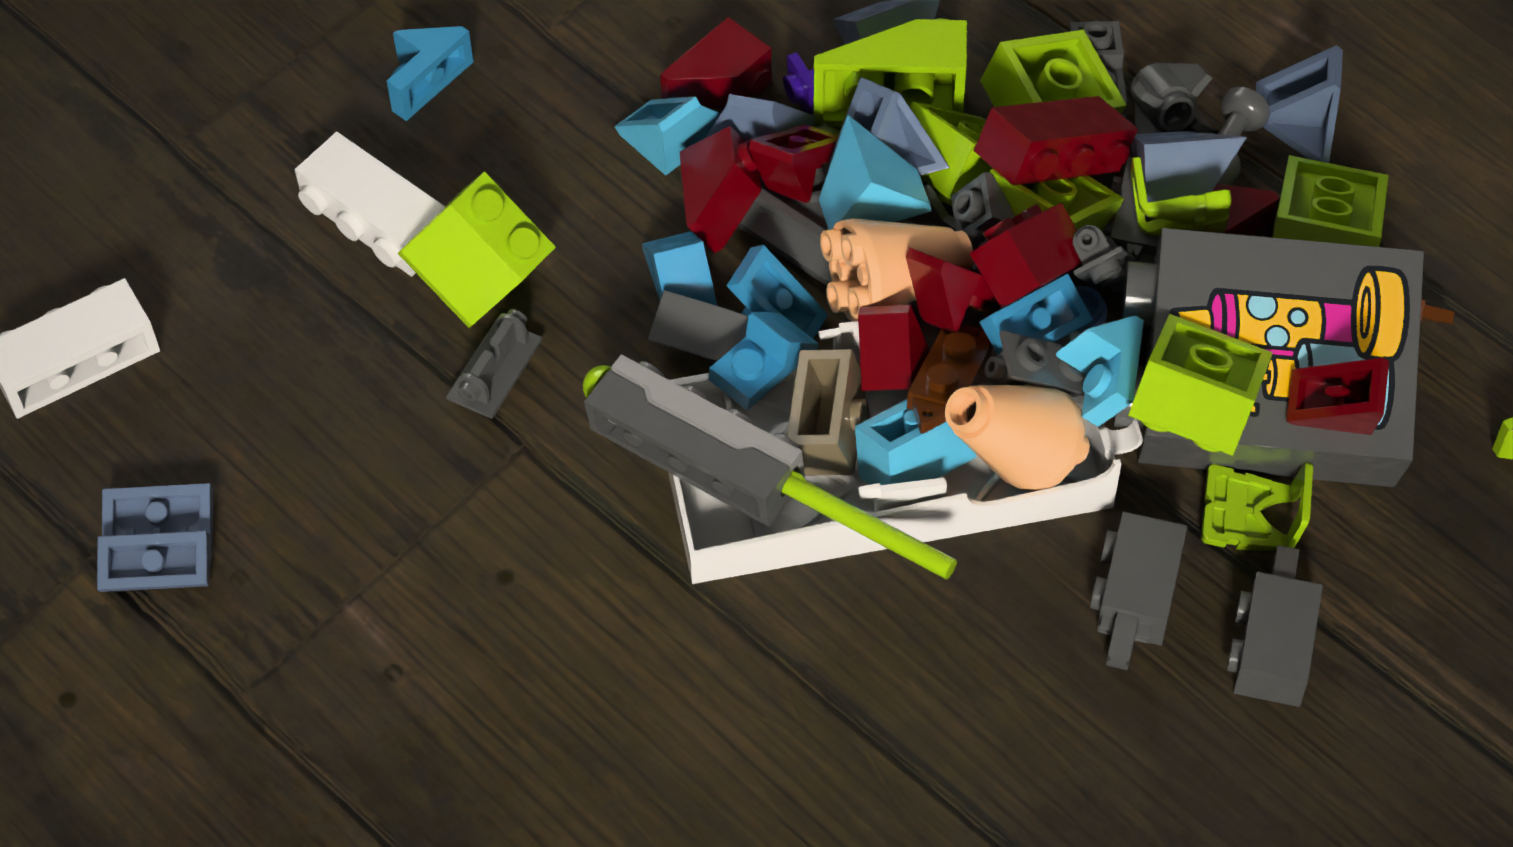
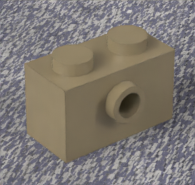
M852 349L800 350L787 437L794 441L799 449L802 450L805 476L854 475L857 458L855 426L869 419V408L865 399L866 391L861 389V368Z

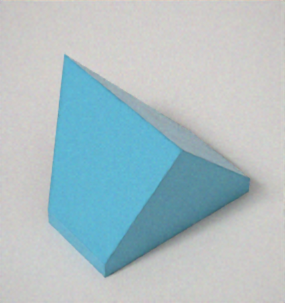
M696 97L653 99L614 127L623 139L666 176L681 165L679 151L705 139L720 113L700 105Z
M847 114L819 196L820 206L828 230L833 229L836 222L852 218L897 222L931 212L930 202L918 170Z

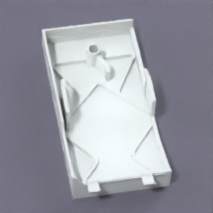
M858 321L839 323V328L818 331L820 340L833 338V350L852 349L860 366ZM1075 330L1053 343L1065 346L1081 333ZM994 348L992 349L991 357L997 356V353L995 352ZM797 368L748 411L709 381V373L670 380L682 387L690 385L697 388L710 402L727 411L735 409L742 412L755 426L772 435L780 433L787 436ZM984 371L977 386H994L995 384L991 381V378L986 376ZM909 389L866 391L865 399L868 403L869 419L906 400ZM1084 396L1072 397L1082 412ZM1083 418L1085 435L1090 443L1086 459L1080 464L1075 465L1074 469L1059 484L1048 489L1030 493L1005 482L978 456L936 479L880 485V483L868 485L859 477L858 459L856 458L854 475L805 476V480L922 542L1114 508L1121 469L1120 459H1115L1114 455L1137 449L1142 444L1143 437L1137 421H1133L1132 424L1124 429L1110 430L1105 427V423L1097 427ZM668 472L692 584L887 549L793 498H790L770 527Z

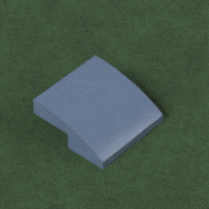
M211 484L102 489V536L98 537L97 590L99 592L209 586L214 514V488Z

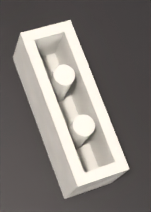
M335 132L295 168L300 190L298 193L299 199L313 214L320 215L322 213L335 222L338 229L348 239L352 241L359 239L372 248L378 259L389 267L396 265L412 277L416 272L397 253L445 206L343 135Z
M124 278L111 285L99 287L90 295L62 308L52 309L34 321L0 334V388L17 419L160 352L151 322L126 279Z

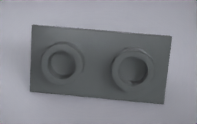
M1083 226L1074 234L1073 246L1083 266L1073 272L1076 277L1091 287L1100 284L1102 289H1106L1118 284L1125 278L1127 261L1138 262L1123 247H1117L1114 240L1105 236L1096 226Z
M510 309L507 314L503 313L496 319L447 394V400L493 419L543 340L541 336L527 331L525 326L527 318L523 313Z
M1003 330L999 333L1003 351L996 357H990L985 365V374L988 378H991L995 385H1026L1029 383V385L1055 388L1066 392L1072 397L1084 396L1083 382L1087 375L1056 356V352L1064 347V345Z

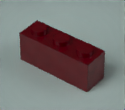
M1100 96L992 107L974 152L1013 186L1120 172L1122 165L1129 157L1130 147L1138 128Z

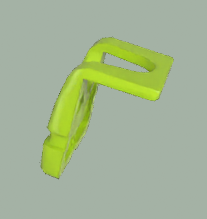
M1132 158L1130 181L1137 226L1142 233L1160 237L1162 228L1213 233L1224 232L1228 224V213L1231 206L1230 190L1207 192L1203 195H1190L1148 203L1141 158ZM1145 215L1158 219L1146 222Z
M1304 462L1291 485L1274 482L1247 472L1244 475L1235 473L1232 468L1216 464L1209 466L1206 472L1204 494L1206 506L1203 510L1201 540L1203 543L1223 548L1230 544L1236 545L1235 548L1239 550L1276 551L1277 545L1295 548L1310 520L1313 464ZM1300 498L1297 515L1287 535L1274 528L1261 513L1262 510L1269 506L1282 502H1294Z

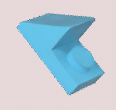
M1136 315L1089 328L1056 352V356L1087 375L1083 382V392L1085 394L1081 417L1097 427L1134 401L1144 320Z

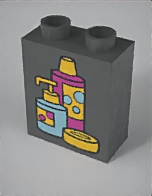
M1162 228L1153 263L1127 261L1121 319L1136 315L1144 320L1143 327H1148L1145 365H1138L1134 398L1149 358L1169 314L1273 353L1233 456L1221 451H1206L1198 447L1192 440L1169 431L1158 432L1149 429L1140 420L1128 416L1132 404L1113 416V427L1126 428L1133 421L1138 422L1143 437V442L1138 450V463L1206 470L1212 464L1232 468L1237 473L1247 472L1250 474L1295 478L1303 463L1308 462L1313 464V480L1395 487L1413 461L1424 251ZM1382 357L1389 360L1384 415L1372 435L1298 426L1286 422L1292 369Z

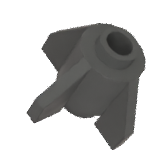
M1157 62L1140 70L1134 77L1131 85V96L1135 101V126L1138 128L1136 134L1163 133L1161 130L1177 132L1187 126H1190L1199 133L1212 134L1214 132L1213 127L1196 111V97L1199 96L1213 77L1199 64Z

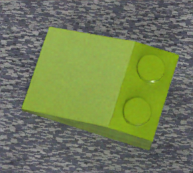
M942 18L934 20L915 19L815 55L814 116L816 118L814 126L826 123L832 127H842L861 77L900 93L909 107L912 101L963 112L967 60V20H948Z
M1289 155L1272 238L1379 247L1382 237L1389 175Z

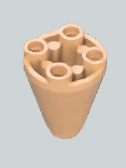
M852 218L836 222L833 229L822 231L820 237L821 251L824 258L829 262L832 282L828 283L826 290L829 306L834 313L844 312L846 317L852 322L858 321L860 307L906 305L916 300L906 261L909 247L971 270L973 266V259L969 254L973 249L968 235L962 230L954 231L949 227Z
M1039 385L969 386L956 390L947 401L945 418L956 436L1001 479L1020 490L1030 493L1048 489L1059 484L1074 469L1075 465L1080 464L1086 459L1089 453L1090 443L1085 435V425L1083 417H1081V409L1072 396L1064 391Z

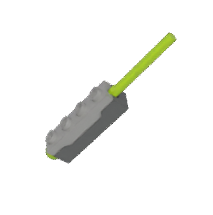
M621 354L612 367L607 365L596 366L585 375L583 392L586 400L584 404L590 430L760 523L770 527L790 498H793L946 580L949 579L955 570L956 559L806 481L802 450L790 438L780 433L772 435L758 428L745 414L738 410L729 409L727 411L715 405L700 390L693 386L685 385L682 387L670 381L652 364L644 361L637 363Z

